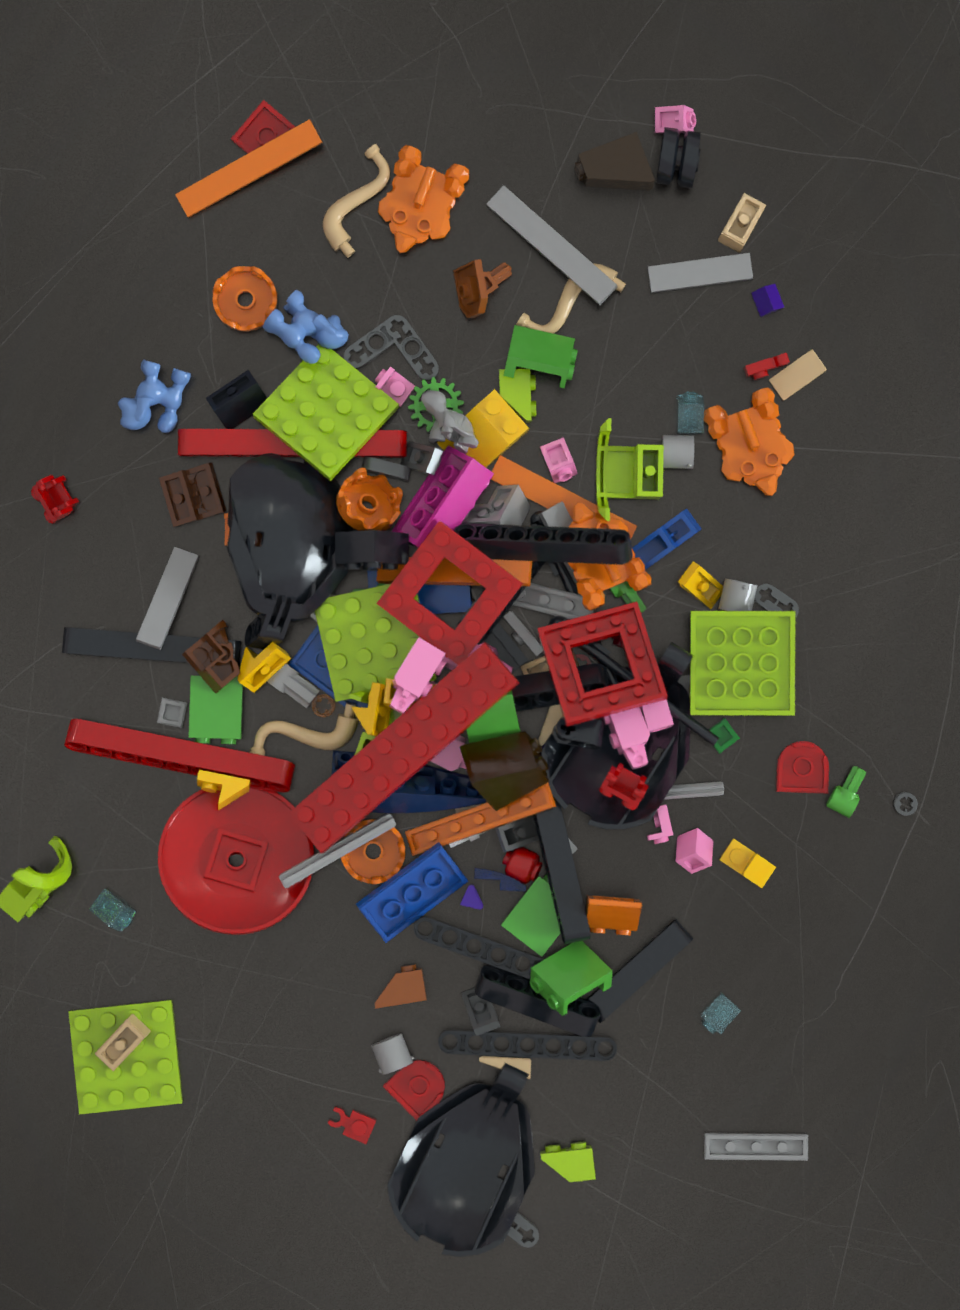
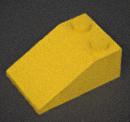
M495 389L465 415L471 422L474 435L479 441L477 448L469 447L466 455L487 468L529 431V427ZM445 439V442H437L443 451H445L447 446L455 449L454 442Z

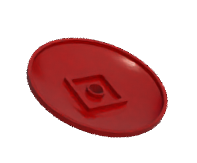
M250 786L249 792L218 810L221 791L217 790L216 793L199 790L176 808L167 821L160 838L158 868L167 896L178 911L187 919L213 932L231 935L249 934L275 925L296 908L306 893L312 877L311 874L288 888H285L279 879L281 873L314 855L313 843L289 815V812L295 807L275 791ZM234 854L243 857L244 862L239 867L231 866L228 861Z

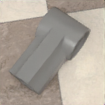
M286 663L267 682L283 694H288L305 708H308L320 691L310 682L299 676V672Z

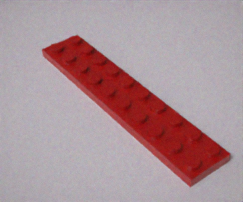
M484 642L430 689L426 697L422 696L404 714L399 716L290 811L289 815L320 853L326 852L516 687L519 681L488 644Z

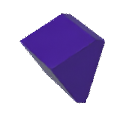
M776 284L764 286L751 293L760 317L784 308Z
M470 884L460 905L480 910L484 904L474 884Z

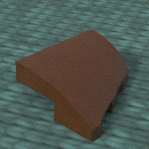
M224 620L220 621L182 654L215 694L240 673L238 664L233 658L234 650L232 643L228 642L225 631L227 625Z

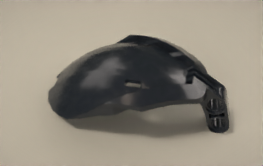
M263 454L245 462L230 477L228 526L230 531L227 550L245 602L249 609L258 615L246 629V647L264 650L272 642L279 645L284 640L290 621H300L309 617L329 597L349 571L346 569V565L335 564V532L353 531V528L342 519L337 509L336 496L341 486L335 478L329 481L305 460L304 463L282 459L281 455ZM256 533H262L263 535L260 547L254 546Z
M671 642L658 663L659 671L668 695L667 699L691 716L690 696L678 680L692 660L693 655ZM629 666L625 667L628 671L631 672ZM616 675L619 683L626 682ZM672 716L674 723L672 727L650 733L648 741L644 745L648 761L647 765L633 770L624 754L619 755L617 748L613 749L609 739L611 731L608 724L604 725L602 749L588 750L577 746L562 745L555 741L552 734L541 752V756L549 767V770L546 772L552 795L564 810L570 803L581 812L592 817L588 825L598 828L628 829L649 822L689 760L691 729ZM563 726L562 729L565 730V734L569 735L570 732L567 731V727ZM658 748H661L665 751L661 753V757L657 762L652 759V756ZM619 762L624 764V768L640 777L642 775L647 777L645 784L649 785L648 789L635 810L625 807L622 804L623 800L615 795L607 797L599 791L612 766L617 768Z
M505 1063L497 1074L492 1086L479 1083L468 1085L418 1118L387 1184L393 1213L403 1229L416 1242L423 1235L432 1241L444 1245L443 1255L463 1257L487 1252L505 1241L524 1199V1195L535 1175L530 1114L526 1106L516 1099L528 1079V1073ZM439 1134L444 1135L445 1138L441 1147L436 1148L434 1144L439 1139ZM503 1165L509 1167L504 1180L497 1177Z

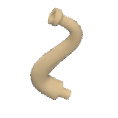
M377 144L372 145L364 153L368 159H373L378 166L379 174L376 179L333 203L326 211L323 219L324 234L334 251L341 249L347 258L355 250L348 243L351 237L342 227V219L355 207L379 193L386 186L390 178L389 165L380 154V148Z
M593 263L617 284L616 290L621 293L626 283L616 278L618 272L607 266ZM568 279L555 313L549 323L546 325L536 324L530 320L529 315L523 313L516 325L554 334L565 323L582 289Z
M346 703L344 714H338L336 727L330 733L313 731L285 721L267 722L257 731L254 746L250 748L249 753L265 756L264 742L271 733H280L303 744L322 750L339 749L345 746L355 733L359 720L354 716V711L351 707H356V704Z

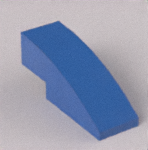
M685 509L632 548L635 558L639 557L645 564V570H647L699 532L701 527L688 509Z

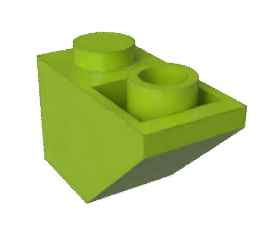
M499 369L500 396L526 423H531V416H536V401H531V391L536 390L535 375H530V369H515L514 378L503 376L505 369Z
M586 1142L571 1143L570 1148H561L560 1145L545 1146L544 1151H540L541 1160L569 1182L596 1179L592 1145L586 1146Z

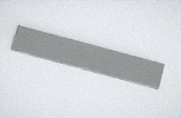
M504 185L486 204L487 207L600 306L618 287L616 283Z

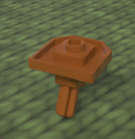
M479 259L453 270L459 306L467 318H474L485 313L488 294L499 287L498 284L512 275L510 265L501 263L490 272H483L482 261Z

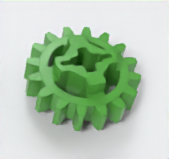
M432 377L431 384L422 380L423 387L421 389L417 386L414 387L417 395L409 396V399L414 404L409 405L408 410L415 411L411 419H419L417 427L420 428L426 425L428 433L431 431L436 419L433 417V422L421 415L420 412L430 414L423 402H419L422 393L428 390L439 391V389L446 391L452 398L446 399L447 409H453L457 413L463 414V411L458 409V406L464 405V401L457 400L461 395V391L453 392L455 384L451 383L449 386H446L445 378H442L440 383H436L435 377Z

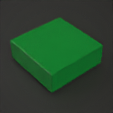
M725 718L708 729L719 737L713 746L719 754L740 739Z

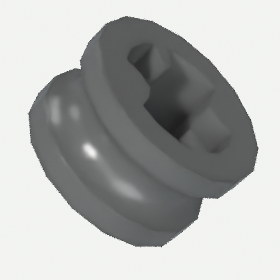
M901 792L895 797L894 808L901 815L908 816L917 810V799L910 792ZM903 797L906 800L907 797L912 799L910 802L912 807L908 811L906 808H904V811L899 808L902 805L900 799Z

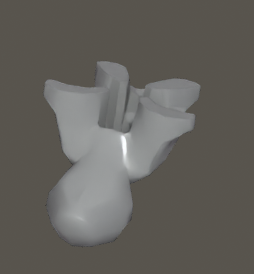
M428 390L422 393L421 401L426 410L436 419L430 431L429 442H445V439L454 442L455 449L464 454H467L469 447L477 448L479 441L474 435L469 419L461 413L448 410L446 407V397L440 391Z

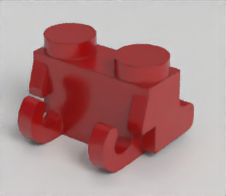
M53 475L42 478L31 489L33 498L40 501L45 509V519L52 524L69 515L73 511L72 507L80 502L78 498L72 499L63 485L67 480L64 475L58 478H54Z
M619 762L617 768L614 766L610 768L599 791L607 797H613V795L623 800L622 804L625 807L635 810L648 789L649 785L645 784L647 777L644 775L640 777L624 768V764Z

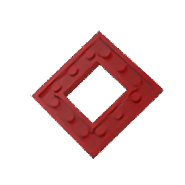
M439 520L376 604L423 640L446 653L445 656L459 665L469 656L523 583ZM444 558H447L486 588L455 630L414 599Z
M638 602L537 628L566 727L667 700L668 695ZM620 635L633 680L584 692L571 648Z

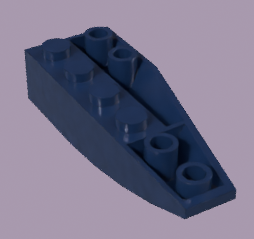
M333 751L331 776L354 757L355 752ZM425 765L372 812H433L486 803V800L471 784L469 776Z

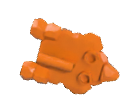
M410 145L404 146L399 151V160L394 165V174L396 176L391 184L393 188L387 193L386 197L379 201L378 207L379 215L385 222H390V231L395 236V246L399 253L407 252L416 243H423L429 237L431 239L445 238L451 229L449 223L450 209L454 207L455 197L459 198L465 190L464 184L469 180V169L460 164H452L445 174L437 172L432 167L421 166V151Z
M762 388L752 393L753 407L727 416L726 411L720 405H716L704 410L703 421L709 425L708 432L713 439H717L719 450H722L723 464L721 471L727 480L740 482L743 479L747 484L757 486L765 495L773 496L777 490L778 477L783 471L782 464L787 465L793 458L794 446L780 432L781 424L776 418L779 416V407L774 402L775 394L769 388Z
M577 503L573 507V522H571L569 527L621 529L628 532V527L622 520L610 518V521H606L600 514L594 513L583 503ZM633 549V557L626 564L568 563L574 570L573 574L577 581V590L583 596L582 604L586 609L590 611L604 605L605 595L603 591L624 582H628L629 586L635 591L642 590L651 585L652 578L645 571V564L639 557L635 558Z

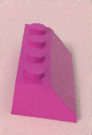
M447 446L441 456V463L435 474L427 476L392 529V532L409 533V543L418 549L439 520L452 530H455L457 526L461 525L468 512L474 508L476 500L482 491L487 488L494 473L472 457Z

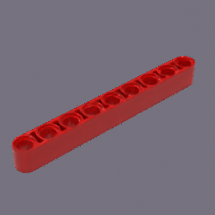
M178 429V456L258 457L263 454L273 453L281 455V457H301L268 429ZM378 430L353 458H364L365 456L372 458L407 457V431Z
M72 719L70 721L64 746L72 751L198 776L199 770L248 779L250 780L251 787L276 792L290 791L295 765L292 762L283 759L83 719Z

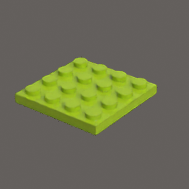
M318 344L316 347L320 351V359L315 364L302 361L253 413V418L331 481L397 411L399 404L384 391L378 390L373 382L334 350L323 348Z
M392 583L328 597L315 610L336 702L351 699L348 698L349 695L359 691L370 693L372 683L385 685L386 678L394 679L417 639L421 638L376 604ZM417 593L414 599L420 603ZM436 674L432 676L430 681L437 680Z
M691 611L690 654L693 655V658L690 661V715L795 716V611Z
M172 1000L68 1011L79 1114L183 1103ZM131 1014H134L151 1032L112 1071L95 1053Z

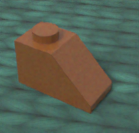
M416 964L401 966V971L395 973L375 1001V1009L427 1000L422 968L416 969Z

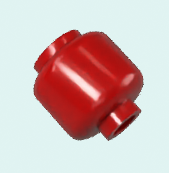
M522 846L514 849L513 852L508 851L502 864L506 865L505 874L523 884H527L531 880L535 881L543 865L537 853Z

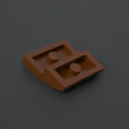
M206 463L188 470H181L159 478L173 527L227 512L212 463Z

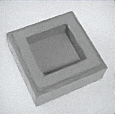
M162 698L157 723L183 728L188 703Z

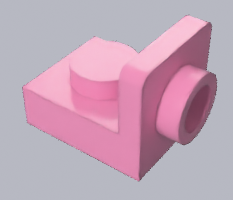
M685 105L655 107V133L663 134L664 127L678 129L679 133H686L688 130L693 131V128L696 126V115L690 107Z
M392 367L387 371L383 369L375 379V382L378 383L376 388L378 390L381 389L395 400L400 408L414 391L415 385L397 373Z
M564 437L540 447L554 483L567 481L578 474Z
M664 804L660 805L653 816L655 827H661V832L647 835L648 841L653 840L654 844L669 841L668 836L673 835L667 805Z

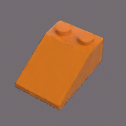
M587 895L586 915L590 932L605 933V929H614L617 935H631V931H637L642 902L639 899Z

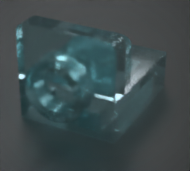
M685 392L683 395H677V432L703 433V395L695 392Z
M106 889L101 892L89 908L106 925L120 932L129 926L132 917L136 913L133 908L126 906Z
M721 993L701 1014V1017L705 1020L702 1025L712 1034L717 1031L722 1035L724 1029L741 1010Z

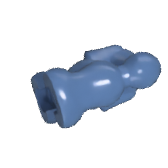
M295 290L286 300L287 304L283 306V309L293 316L291 324L284 322L283 314L278 309H275L263 324V329L266 332L280 337L289 348L296 349L300 359L309 364H315L320 359L321 354L317 347L304 342L305 336L314 338L319 345L327 349L340 348L349 337L348 332L341 326L340 318L337 315H331L326 319L324 315L307 309L304 306V296L298 290Z
M143 359L141 370L145 374V380L138 386L135 399L124 397L118 401V406L122 411L120 424L130 430L141 429L150 421V406L161 404L165 407V412L158 420V430L163 433H170L178 422L177 409L181 405L182 392L191 378V373L173 368L171 374L173 385L167 387L158 379L160 364Z

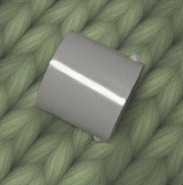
M662 435V445H664L663 468L693 469L694 435Z
M725 578L718 609L725 611H752L758 585Z
M402 1033L371 1045L380 1068L379 1073H382V1075L394 1072L413 1063L414 1057L410 1055Z

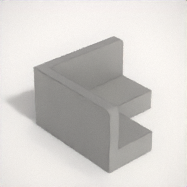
M519 484L497 486L488 504H475L461 524L522 525L531 505Z

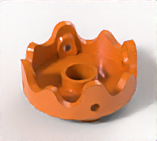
M233 267L222 277L218 278L214 284V310L220 320L234 330L249 332L263 327L267 317L277 308L278 297L276 288L265 272L257 267ZM247 292L252 295L253 301L249 306H241L239 304L238 298L242 293Z
M360 468L344 480L336 496V505L342 519L355 530L386 531L394 524L401 513L400 503L403 492L400 487H392L386 476L382 474L369 476L367 475L366 468ZM362 501L369 502L373 509L366 508Z
M368 819L359 822L349 832L346 833L344 838L352 834L353 832L361 829L362 827L368 825L369 823L375 821L376 819ZM393 827L342 856L341 860L348 873L356 880L369 884H380L390 879L401 869L405 859V843L400 832ZM377 844L380 847L381 854L378 858L372 859L367 856L366 848L368 845Z

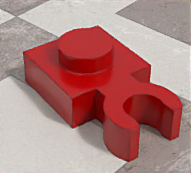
M783 353L746 365L743 369L746 378L753 376L754 380L769 376L767 371L787 365L790 361L787 353Z
M334 1107L333 1111L339 1113L341 1119L339 1121L329 1119L328 1124L332 1127H345L343 1135L367 1144L377 1119L355 1110L348 1116L342 1108Z

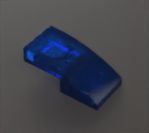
M475 867L474 879L500 880V890L526 892L525 884L505 873Z

